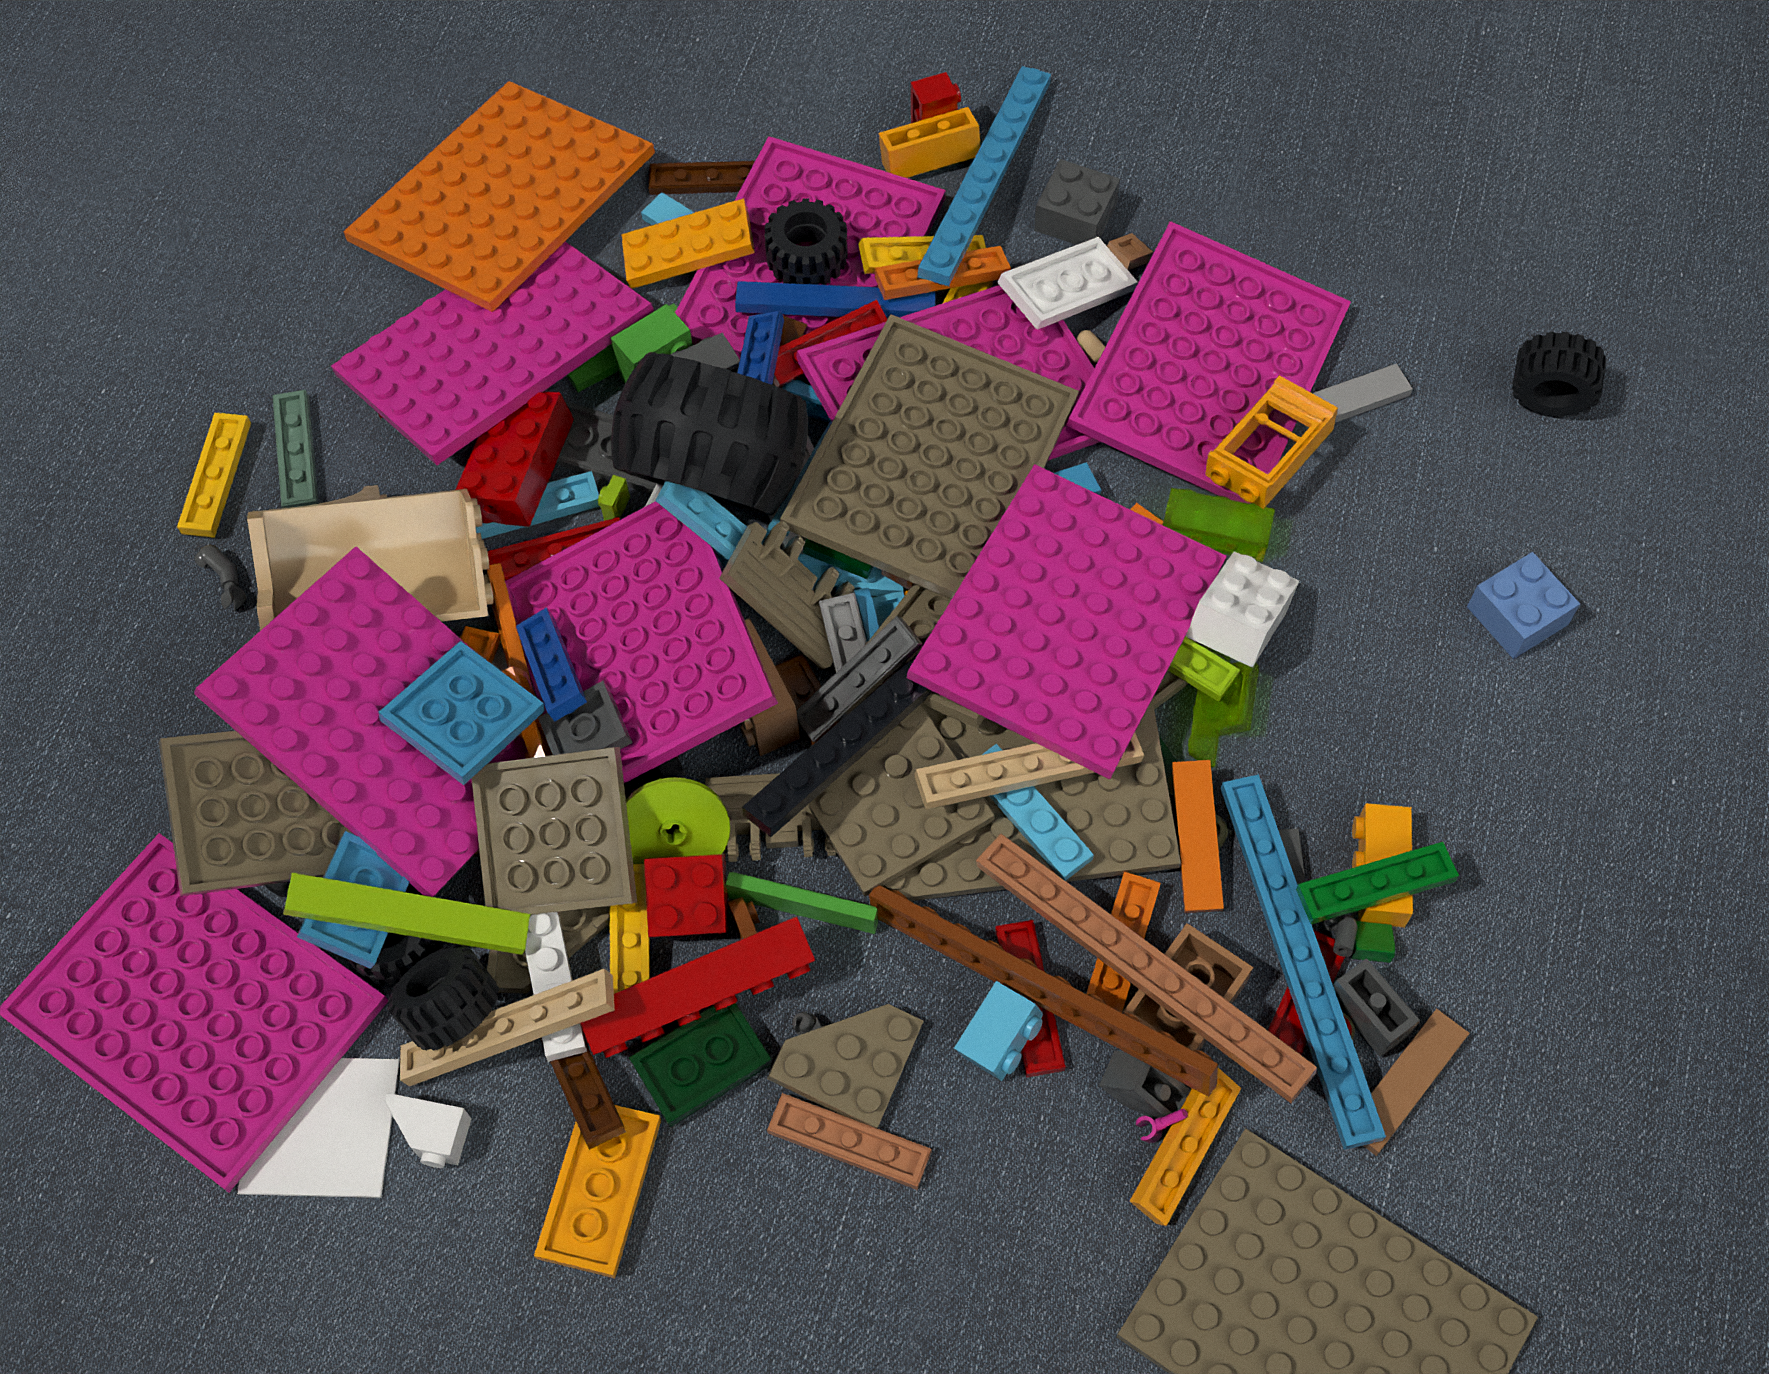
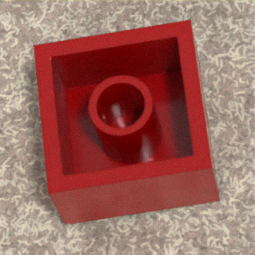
M725 854L644 859L648 937L726 933L729 930Z

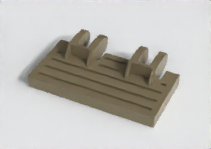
M782 520L774 525L764 543L761 544L767 531L759 523L754 522L747 526L719 579L821 670L830 667L833 659L819 601L851 594L854 592V586L848 581L842 583L832 596L830 593L840 574L835 568L830 567L822 574L814 590H812L817 577L798 560L805 540L799 535L795 536L787 543L784 550L780 549L789 529V525Z
M779 774L705 778L706 786L721 798L729 815L730 836L727 843L729 862L738 861L739 845L737 844V835L751 834L749 847L752 861L761 860L760 833L765 832L743 816L742 806ZM808 806L802 809L772 837L766 834L767 849L799 847L798 831H803L804 857H813L814 840L812 839V830H822ZM826 837L825 850L828 856H836L835 849Z

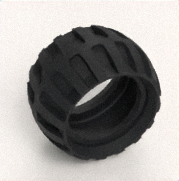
M648 352L630 374L616 405L611 433L613 467L618 471L656 484L664 485L665 481L706 492L715 501L761 514L773 515L790 493L803 464L808 437L806 401L802 400L800 396L780 387L724 368L669 354Z

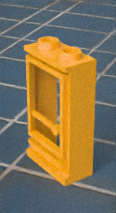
M1279 375L1274 380L1272 387L1214 451L1208 453L1205 476L1209 477L1215 484L1224 486L1240 495L1243 500L1254 503L1264 509L1333 431L1338 407ZM1275 408L1306 425L1309 429L1300 437L1269 420L1268 415ZM1260 424H1265L1296 442L1269 474L1233 455Z

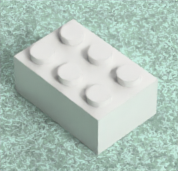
M1234 551L1199 601L1186 637L1253 668L1284 618L1299 580L1290 577L1282 570L1273 569L1261 564L1251 556L1241 555Z

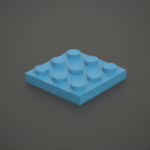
M460 641L382 708L378 714L382 723L461 784L465 785L545 710L544 703Z

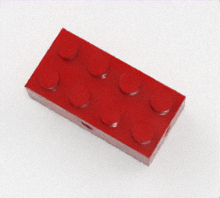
M538 392L526 404L478 437L455 490L467 489L471 499H477V503L480 505L482 523L495 522L504 525L530 527L574 421L561 393Z

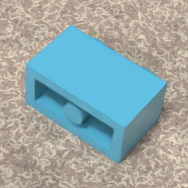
M996 981L954 1049L969 1062L1003 1081L1006 1074H1012L1019 1065L1022 1057L1020 1052L1027 1040H1033L1040 1031L1043 1023L1041 1018L1044 1014L1035 1003Z

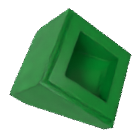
M1356 921L1357 934L1351 959L1365 960L1367 958L1368 961L1390 963L1395 956L1392 925Z

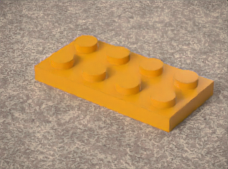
M744 198L621 234L626 280L631 289L755 253L748 207Z
M615 1105L626 1132L590 1150L577 1122H575L535 1250L534 1257L536 1259L616 1278L660 1127V1115Z

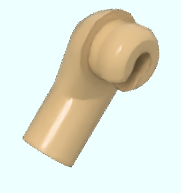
M1084 330L1079 333L1076 340L1089 361L1098 363L1106 346L1102 344L1093 332Z

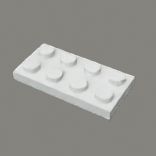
M1099 237L1001 273L997 283L1038 330L1134 291L1138 282Z

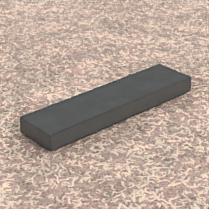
M896 616L796 710L798 723L813 742H817L923 646V643L902 617Z

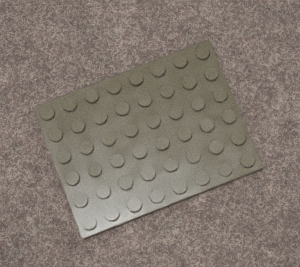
M890 314L783 512L780 521L783 520L789 525L788 531L952 599L1034 464L1045 468L1075 404L1079 391Z
M1153 699L1135 731L1144 753L1142 762L1117 767L1110 780L1097 773H1090L1034 786L1094 854L1093 860L1067 879L1066 882L1123 875L1124 872L1134 874L1180 868L1181 861ZM921 704L957 760L982 755L995 744L1002 750L1035 744V742L987 718L982 721L978 728H975ZM985 796L983 799L995 815L993 822L882 887L901 892L909 901L1005 890L1006 888L980 870L976 864L979 856L1000 834H1003L1048 869L1053 870L989 796Z
M1245 1128L1116 1337L1169 1374H1508L1538 1317Z

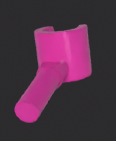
M1183 1108L1157 1119L1148 1116L1139 1117L1136 1121V1126L1143 1127L1149 1123L1152 1124V1132L1140 1139L1147 1143L1157 1142L1162 1136L1163 1129L1188 1118V1113Z

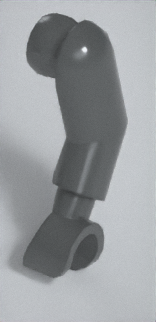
M205 545L195 555L196 564L201 568L204 567V569L211 567L219 575L221 587L224 588V593L221 595V604L224 609H227L233 603L234 611H236L246 601L245 592L239 588L236 565L216 546Z

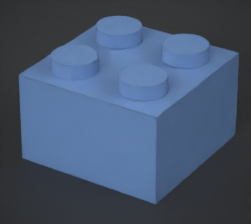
M1531 552L1477 585L1467 608L1505 651L1515 659L1568 626L1580 603L1542 561Z

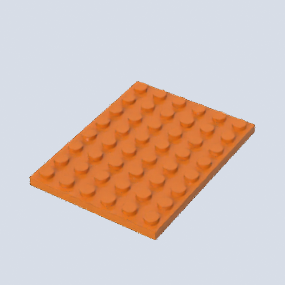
M508 81L343 232L348 242L493 312L655 154L654 145L638 136Z

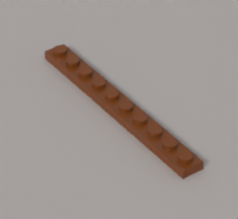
M879 885L869 894L870 905L878 910V920L994 982L998 981L1038 1006L1208 1097L1216 1087L1218 1064L1206 1053L1200 1050L1193 1051L1181 1045L1170 1034L1164 1031L1157 1032L1145 1026L1134 1015L1127 1012L1121 1013L1111 1008L1100 997L1094 994L1087 995L1075 989L1064 978L1051 976L1041 971L1030 960L1026 958L1019 959L1005 952L996 942L991 940L985 941L973 935L962 924H952L939 917L933 909L927 906L920 907L909 901L897 890H888Z

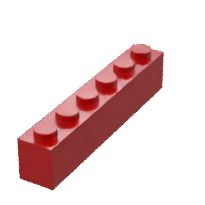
M796 916L614 993V1011L580 1024L593 1055L603 1051L605 1058L628 1049L625 1041L640 1036L642 1042H645L663 1034L662 1026L677 1020L680 1027L701 1018L699 1010L712 1004L716 1011L738 1002L736 994L750 989L752 995L774 987L772 979L787 973L790 980L811 971L808 963L815 961V958Z

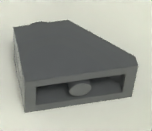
M1114 1051L1099 1084L1102 1089L1123 1106L1153 1119L1164 1117L1180 1110L1191 1091L1182 1082L1124 1051Z

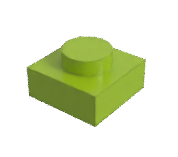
M613 475L608 486H604L601 489L598 505L601 507L604 521L621 517L630 499L626 478Z

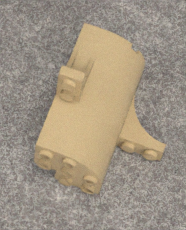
M378 485L364 486L360 492L330 502L248 512L247 521L258 588L257 613L260 631L355 546L441 622L488 616L487 605L493 604L491 583H489L487 575H483V570L489 569L487 547L485 548L481 533H476V527L482 526L480 505H478L476 498L471 499L467 489L387 497V494L380 495Z

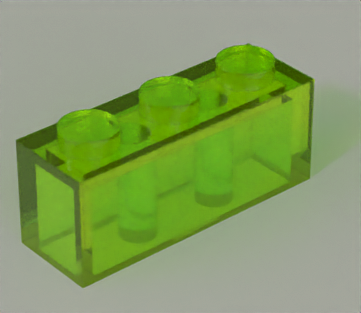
M1171 488L1163 526L1222 554L1231 556L1235 551L1241 555L1251 556L1256 561L1263 562L1269 543L1275 509L1267 507L1262 509L1254 503L1238 502L1224 496H1209L1196 493L1190 489L1180 490Z

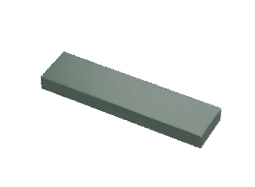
M306 389L272 395L281 507L290 508L319 504L309 395Z

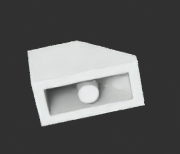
M386 1093L384 1101L409 1146L421 1158L420 1162L435 1168H444L445 1163L458 1165L471 1122V1117L465 1109Z

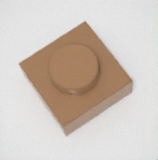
M1133 233L1111 240L1107 245L1127 270L1149 263L1153 251Z

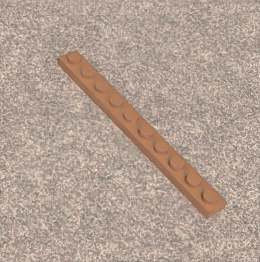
M1000 834L976 860L977 867L1291 1104L1316 1074L1317 1067L1003 834Z

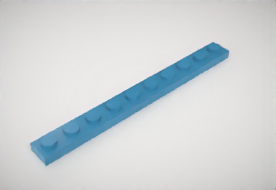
M1021 67L918 267V278L945 286L950 285L1050 85V73L1039 71L1035 68Z
M1259 774L1223 782L1221 791L1314 1064L1317 1067V1073L1343 1149L1347 1150L1383 1141L1386 1137L1314 930L1297 894L1296 888L1298 885Z

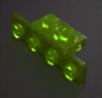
M1203 645L1204 648L1230 663L1231 657ZM1242 662L1230 663L1240 669V672L1219 702L1199 689L1197 690L1196 703L1193 708L1194 716L1191 735L1188 740V753L1195 760H1210L1211 768L1215 767L1219 736L1251 730L1259 665L1255 663L1253 668Z

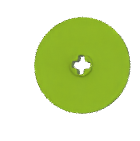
M663 778L641 786L626 799L633 864H644V859L710 855L722 854L730 836L729 815L721 798L706 785L686 778ZM673 824L679 825V829H675L673 834L667 833V829H671Z

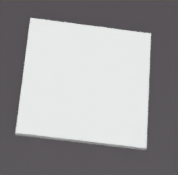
M341 1058L240 1179L237 1194L381 1198L393 1117L384 1099L386 1093L396 1095L400 1059Z

